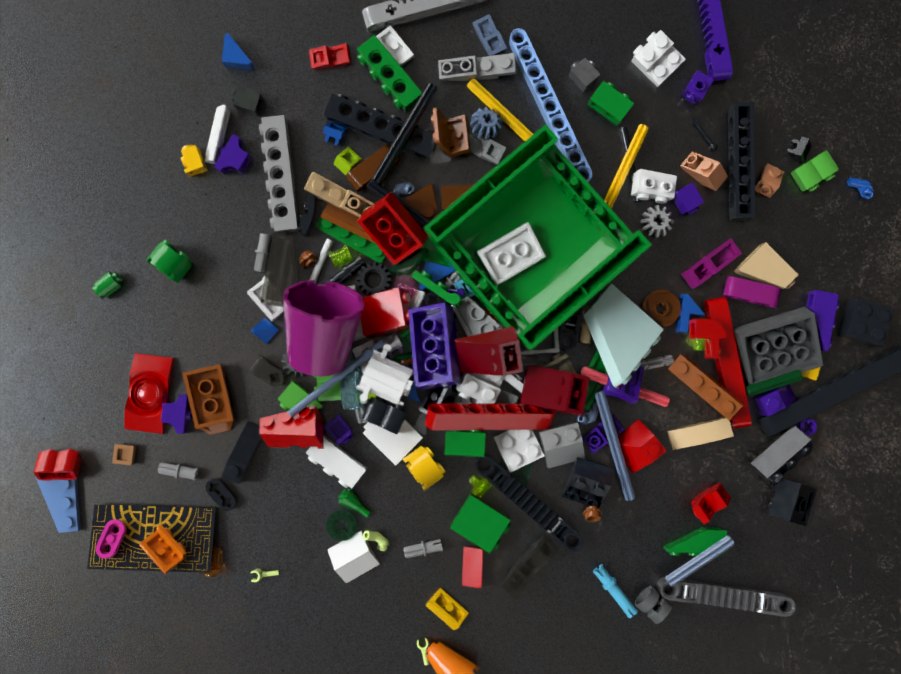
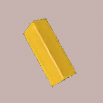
M439 588L426 603V607L453 630L458 629L469 614L442 588Z

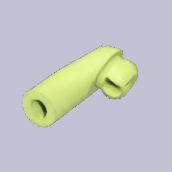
M365 531L363 533L364 540L377 542V549H380V551L387 550L389 541L382 534L375 531Z

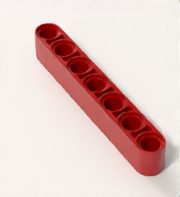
M719 297L705 300L706 318L720 323L727 336L725 339H719L722 351L719 354L720 358H715L719 383L744 403L740 410L731 418V428L733 430L751 426V416L727 299Z
M433 403L428 406L425 426L431 430H547L552 427L556 412L525 404Z

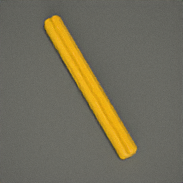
M476 79L469 81L467 88L488 108L494 109L495 114L500 113V119L523 141H526L533 135L527 127Z
M640 124L604 199L611 209L648 132L649 127Z

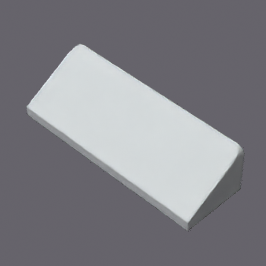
M221 105L216 109L204 159L206 163L216 164L220 157L219 152L223 146L231 112L226 105Z

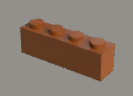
M684 353L680 354L668 368V370L729 421L744 405L743 402Z

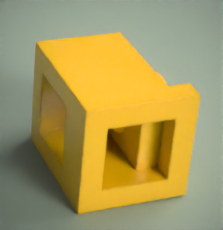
M186 145L182 148L183 157H181V161L186 168L184 172L189 177L208 171L201 150L196 145Z

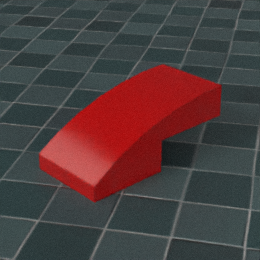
M347 43L333 47L325 45L309 50L312 69L352 64L350 48Z

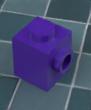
M697 70L683 91L682 96L690 103L699 104L714 79Z
M693 182L675 191L673 200L681 214L688 212L690 215L699 210L698 206L704 203Z

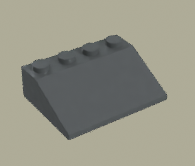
M805 307L733 328L739 360L748 385L794 370L804 372L823 366L815 313Z

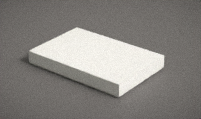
M529 222L477 251L493 283L497 286L546 257Z

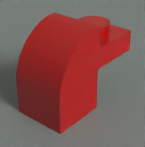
M712 319L689 320V339H704L705 359L720 358L719 354H721L722 347L719 339L727 338L723 326Z
M720 482L706 489L691 501L693 512L705 524L711 520L715 512L728 506L731 497Z

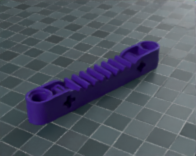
M698 0L697 3L701 4L699 11H703L700 18H704L701 25L705 26L703 32L707 33L704 40H709L705 44V47H709L705 53L708 76L714 79L713 82L731 79L733 69L720 0Z

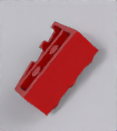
M316 405L305 407L292 418L288 412L260 418L259 434L268 447L290 448L291 446H300L301 448H307L308 446H314L318 449H324L323 417Z

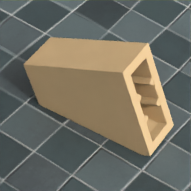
M766 242L760 244L734 270L738 275L781 289H789L796 282L794 279L798 276Z

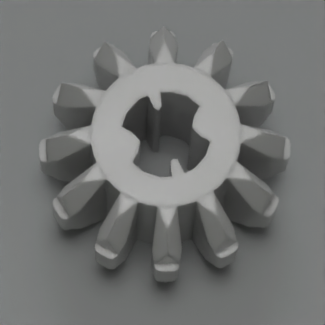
M656 205L654 209L649 207L647 209L648 212L642 214L645 219H642L640 223L646 224L642 230L646 231L648 229V236L654 233L655 238H658L660 234L662 236L667 235V231L672 230L669 224L674 223L673 219L668 218L672 213L666 214V207H663L660 211L659 205ZM657 218V221H660L661 223L657 225V222H654V219Z

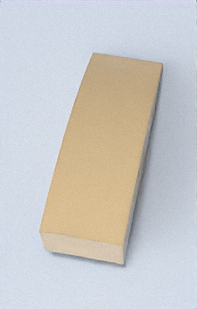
M725 417L667 431L672 450L734 436L730 421Z

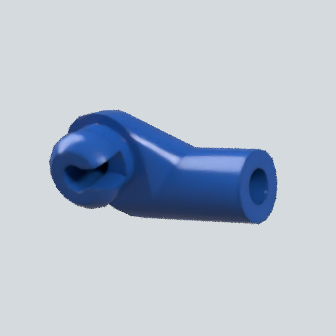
M853 177L849 178L847 185L857 188L863 198L871 199L874 196V190L869 181Z

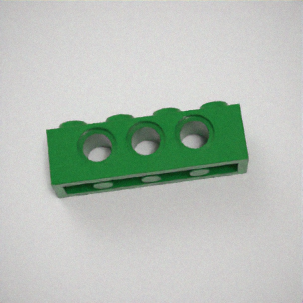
M373 35L357 48L359 55L357 59L363 66H368L370 69L369 73L375 81L378 79L382 83L381 88L387 95L391 94L396 107L399 110L402 108L406 113L416 105L422 92L379 39ZM376 57L382 59L378 64L372 62ZM386 72L394 74L391 78L384 77ZM399 86L406 89L403 93L395 91Z

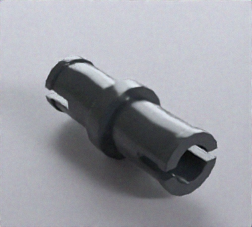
M358 255L349 264H344L342 269L330 277L329 280L334 282L339 278L335 283L342 284L349 277L353 278V274L367 264L364 260L361 261L362 258Z

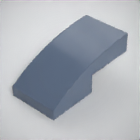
M490 14L472 23L489 56L507 49Z

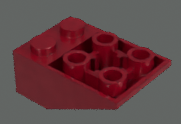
M513 326L455 339L460 371L462 373L506 376L523 372L519 339Z
M527 365L520 403L571 416H583L590 377Z

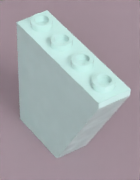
M610 284L583 315L611 383L615 388L621 383L625 385L631 379L630 373L640 367L642 364L640 360L649 355L652 351L650 347L658 343L661 339L659 335L664 330L613 284Z

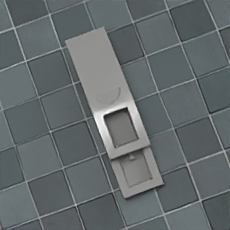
M515 53L479 58L467 56L438 60L439 79L445 81L499 79V76L517 74Z

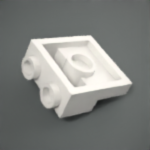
M661 30L657 34L653 32L646 39L648 43L644 47L639 45L633 52L635 56L631 60L657 87L685 61V58L673 47L674 42Z
M462 373L460 377L461 384H458L455 389L460 392L459 396L467 400L472 397L477 400L476 403H495L501 390L499 387L505 376Z

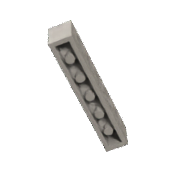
M284 115L262 117L259 131L260 135H263L264 138L261 148L262 153L266 155V161L263 162L265 173H268L266 189L267 192H270L271 198L268 199L269 210H272L273 218H270L271 229H274L277 234L298 232L299 217L287 119ZM273 134L279 135L276 141H270V138ZM275 153H281L280 159H272ZM283 171L282 178L275 179L276 172ZM279 190L286 191L285 196L282 198H277V192ZM281 209H288V213L286 216H279V211Z

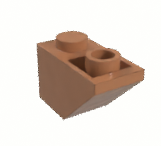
M691 152L680 165L683 170L700 184L715 191L728 177L720 162L695 152Z

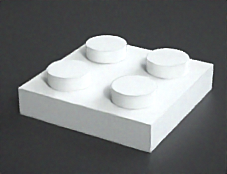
M508 430L493 437L509 473L544 457L533 430Z

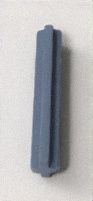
M730 536L724 537L666 576V581L671 587L675 586L734 546L733 539Z

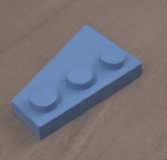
M36 477L58 532L81 530L77 479L43 481L38 480Z

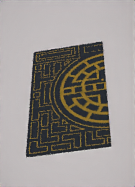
M95 504L87 569L161 571L139 545L140 542L154 533L159 525H162L164 528H168L172 532L175 541L182 543L186 549L184 560L169 572L210 573L216 509ZM114 519L123 521L127 530L116 555L112 558L99 557L96 553V545L106 524ZM118 526L114 528L115 533L119 532ZM107 545L106 551L109 552L111 550V546Z

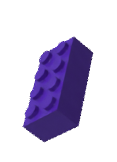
M446 303L408 309L415 387L426 390L461 384L455 344L456 329L453 307Z

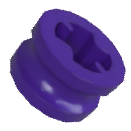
M807 418L797 423V428L805 435H813L817 430V424L813 419ZM804 423H810L809 431L803 430L805 427Z

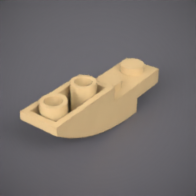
M315 172L311 173L304 187V190L319 197V199L357 217H360L365 210L374 204Z

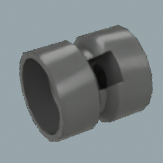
M652 586L645 588L635 601V606L643 613L647 612V616L655 624L662 622L672 609V604L664 597H660V594Z

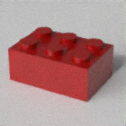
M392 192L365 210L357 220L393 265L423 246L428 237Z

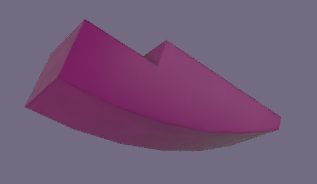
M730 238L681 275L691 289H694L740 256L742 252Z

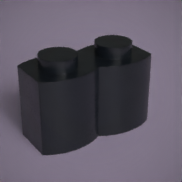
M372 396L361 419L394 434H399L408 412L404 411L406 407L395 403L393 406L386 403V399Z

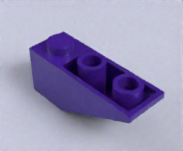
M813 290L809 291L806 308L815 313L821 352L828 351L833 342L831 334L836 325L835 313L840 304L838 300L839 294Z

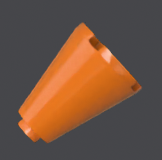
M433 642L426 650L428 652L426 657L437 674H475L473 670L477 672L480 669L476 664L441 642L437 644Z

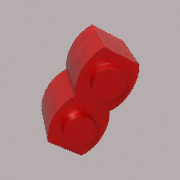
M52 449L41 451L38 453L34 474L38 480L43 481L57 479L75 480L78 477L82 458L78 451L73 449H66L60 452Z

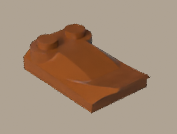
M222 364L183 372L195 429H200L208 435L231 430L234 415L225 379L226 372Z

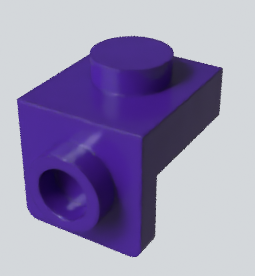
M340 414L324 426L335 439L337 445L341 442L345 445L353 438L351 436L354 432Z

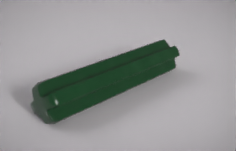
M794 370L745 387L746 393L749 397L768 392L803 380V375L800 370Z

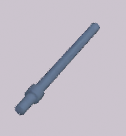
M379 340L369 349L368 347L361 352L362 354L345 366L341 372L335 374L287 412L291 418L363 362L369 361L373 355V350L379 351L385 345L384 342Z

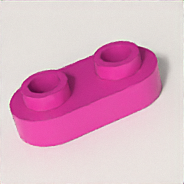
M114 519L106 524L96 545V553L99 557L112 558L116 555L127 530L123 521ZM116 526L119 527L118 533L114 532V528ZM107 545L111 546V550L109 552L106 551Z

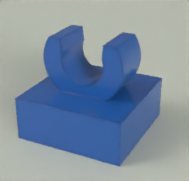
M329 121L323 129V133L326 134L325 142H328L330 136L335 138L334 145L337 146L346 135L347 127Z

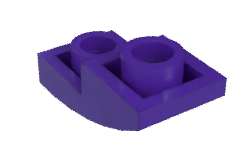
M612 413L611 415L618 435L619 433L624 431L625 428L619 422L616 416ZM600 422L582 437V440L592 453L608 443L603 422Z

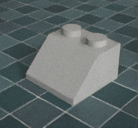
M571 422L538 431L548 468L575 462L577 457L585 459L583 440L578 422Z

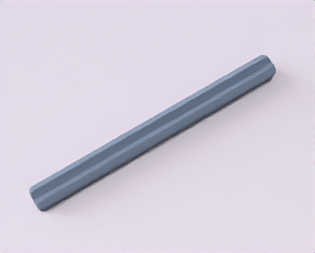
M598 391L595 393V398L626 501L634 500V490L608 401L603 391Z

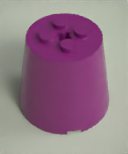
M314 280L295 283L284 291L283 305L287 360L292 368L311 376H331L344 369L364 310L363 298L357 291L330 281H326V284H315Z

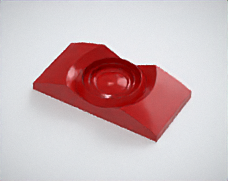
M135 353L129 374V394L124 416L125 429L164 434L165 423L161 422L163 403H168L174 358Z

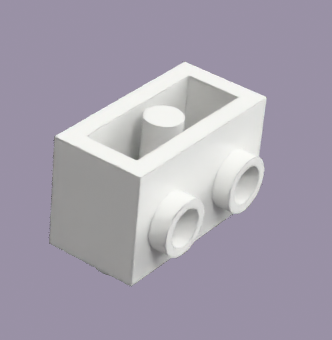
M640 169L634 173L631 195L637 196L639 200L654 199L656 203L665 204L667 201L674 199L677 176Z

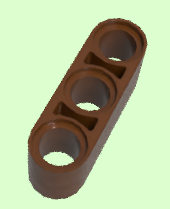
M390 144L381 147L347 173L346 178L357 192L367 187V184L390 149ZM399 155L392 167L400 162L401 158Z

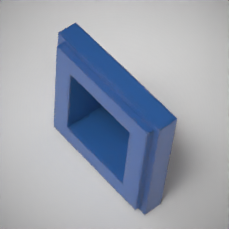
M266 317L251 330L254 335L266 344L279 331Z

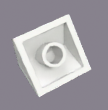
M362 530L328 549L334 570L345 583L350 582L380 564L368 541L363 539Z

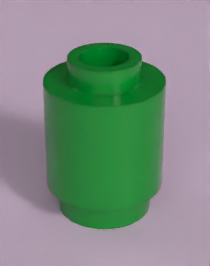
M109 271L94 283L95 285L92 289L101 299L104 297L108 298L122 287L121 282L123 280L116 272L112 273Z

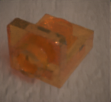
M212 547L210 573H199L205 574V577H216L217 574L223 571V547Z

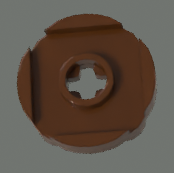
M659 289L645 296L641 310L660 327L664 328L672 325L679 317L681 304L679 299L670 291ZM659 303H662V306L666 307V310H664L662 314H660L659 311L656 310V307L659 306Z

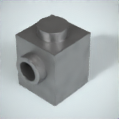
M586 57L582 61L577 60L570 67L569 77L583 92L593 85L600 76L596 65L592 61H588Z

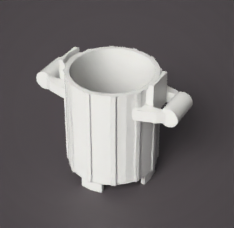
M389 344L383 346L382 353L373 350V355L365 369L360 385L356 386L357 390L363 392L360 396L362 404L367 403L368 396L372 393L403 406L404 403L400 401L402 396L408 397L410 387L413 383L410 381L411 375H414V371L387 358L391 351Z

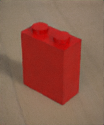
M398 287L362 297L364 304L361 316L363 336L375 338L410 328L408 311L410 309V295L407 290Z

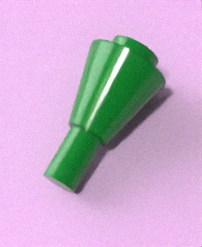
M351 488L348 490L343 489L339 494V504L358 511L366 518L370 515L371 511L362 505Z

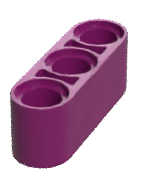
M727 277L723 296L777 308L781 288L737 277Z

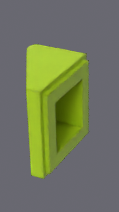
M347 147L336 156L334 165L347 175L349 171L362 161V158L350 147Z

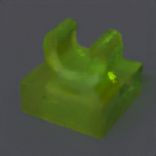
M473 475L468 480L474 486L471 492L478 498H481L492 486L484 477L479 480Z

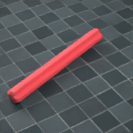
M586 366L581 371V375L590 377V380L607 385L609 375ZM643 387L640 388L639 398L663 407L668 406L670 402L669 397Z

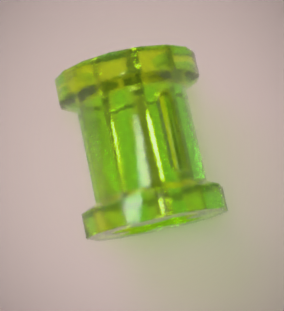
M346 244L337 251L328 252L335 267L347 260H353Z

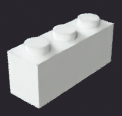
M323 434L324 449L311 446L306 452L309 455L308 459L316 465L318 463L324 467L323 471L328 475H335L339 478L338 482L345 488H353L367 470V467Z

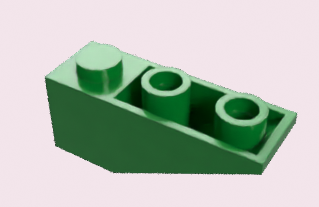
M701 527L665 545L664 549L674 556H681V553L697 556L726 537L727 530L720 527Z

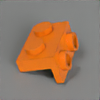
M159 525L157 530L140 542L139 545L164 574L182 562L186 556V549L183 544L177 543L173 538L172 532L162 525Z

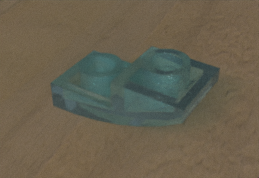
M359 367L340 380L341 400L345 410L362 408L360 396L363 392L356 389V386L360 385L361 369Z

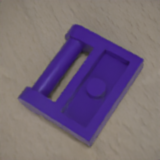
M640 366L636 371H632L630 373L631 379L625 385L621 383L619 388H615L612 385L608 376L607 385L604 386L603 393L635 404L638 402L644 367Z

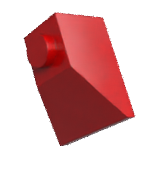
M639 419L617 435L626 466L632 473L651 464L667 451L655 435Z

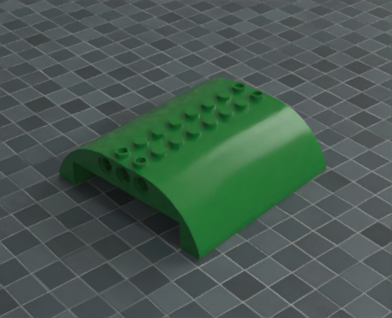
M546 124L424 227L430 240L455 273L504 328L514 327L519 342L530 351L652 245L639 230L633 234L555 146L559 139ZM529 222L546 257L500 285H495L477 251Z

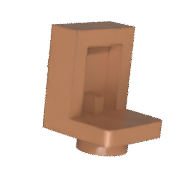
M767 163L763 168L760 180L755 185V191L770 198L780 187L784 171Z

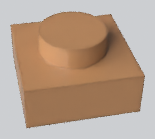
M114 444L112 463L134 465L136 446Z

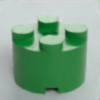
M163 240V242L156 246L146 261L150 265L153 264L158 271L178 284L191 268L192 261L183 252L177 253L172 244Z

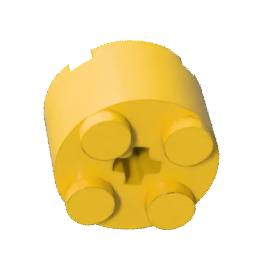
M420 446L402 460L405 463L408 462L406 467L416 481L423 485L422 489L425 491L442 479L446 471L440 463L434 462L432 459L434 454L429 447Z

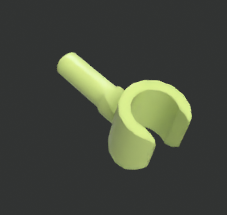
M257 568L250 573H257L258 578H253L251 581L257 582L266 576L279 575V570L266 572Z
M425 638L426 646L422 647L418 639L417 647L422 652L424 665H429L426 657L429 641Z

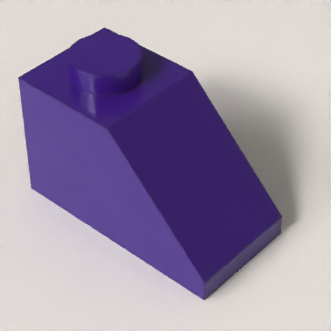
M786 385L758 395L753 400L761 416H770L787 408L796 400V397L790 385Z

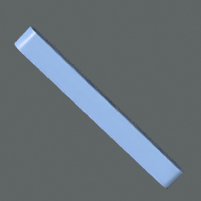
M515 29L510 35V49L512 53H515L519 68L546 125L559 139L556 146L579 173L583 172L586 174V181L589 182L592 178L591 168L529 37L523 29ZM519 37L523 42L516 43L513 39ZM528 54L531 59L524 60L521 56ZM536 71L539 76L532 77L529 72ZM544 88L547 93L540 94L537 89ZM552 105L555 110L552 112L548 111L545 106ZM558 121L562 123L563 128L558 129L553 123ZM562 139H569L571 145H563ZM570 156H577L579 162H571Z

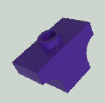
M232 134L227 145L223 146L219 152L220 157L214 168L224 175L230 170H236L243 174L252 158L247 152L243 151V141L240 137Z
M179 394L178 399L174 403H163L161 422L173 425L178 434L189 433V422L193 416L188 395Z

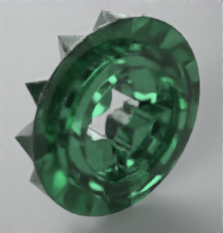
M337 510L327 519V532L337 541H346L355 534L357 520L347 510ZM347 519L348 521L345 525L346 529L341 528L340 530L336 531L339 525L337 522H343Z

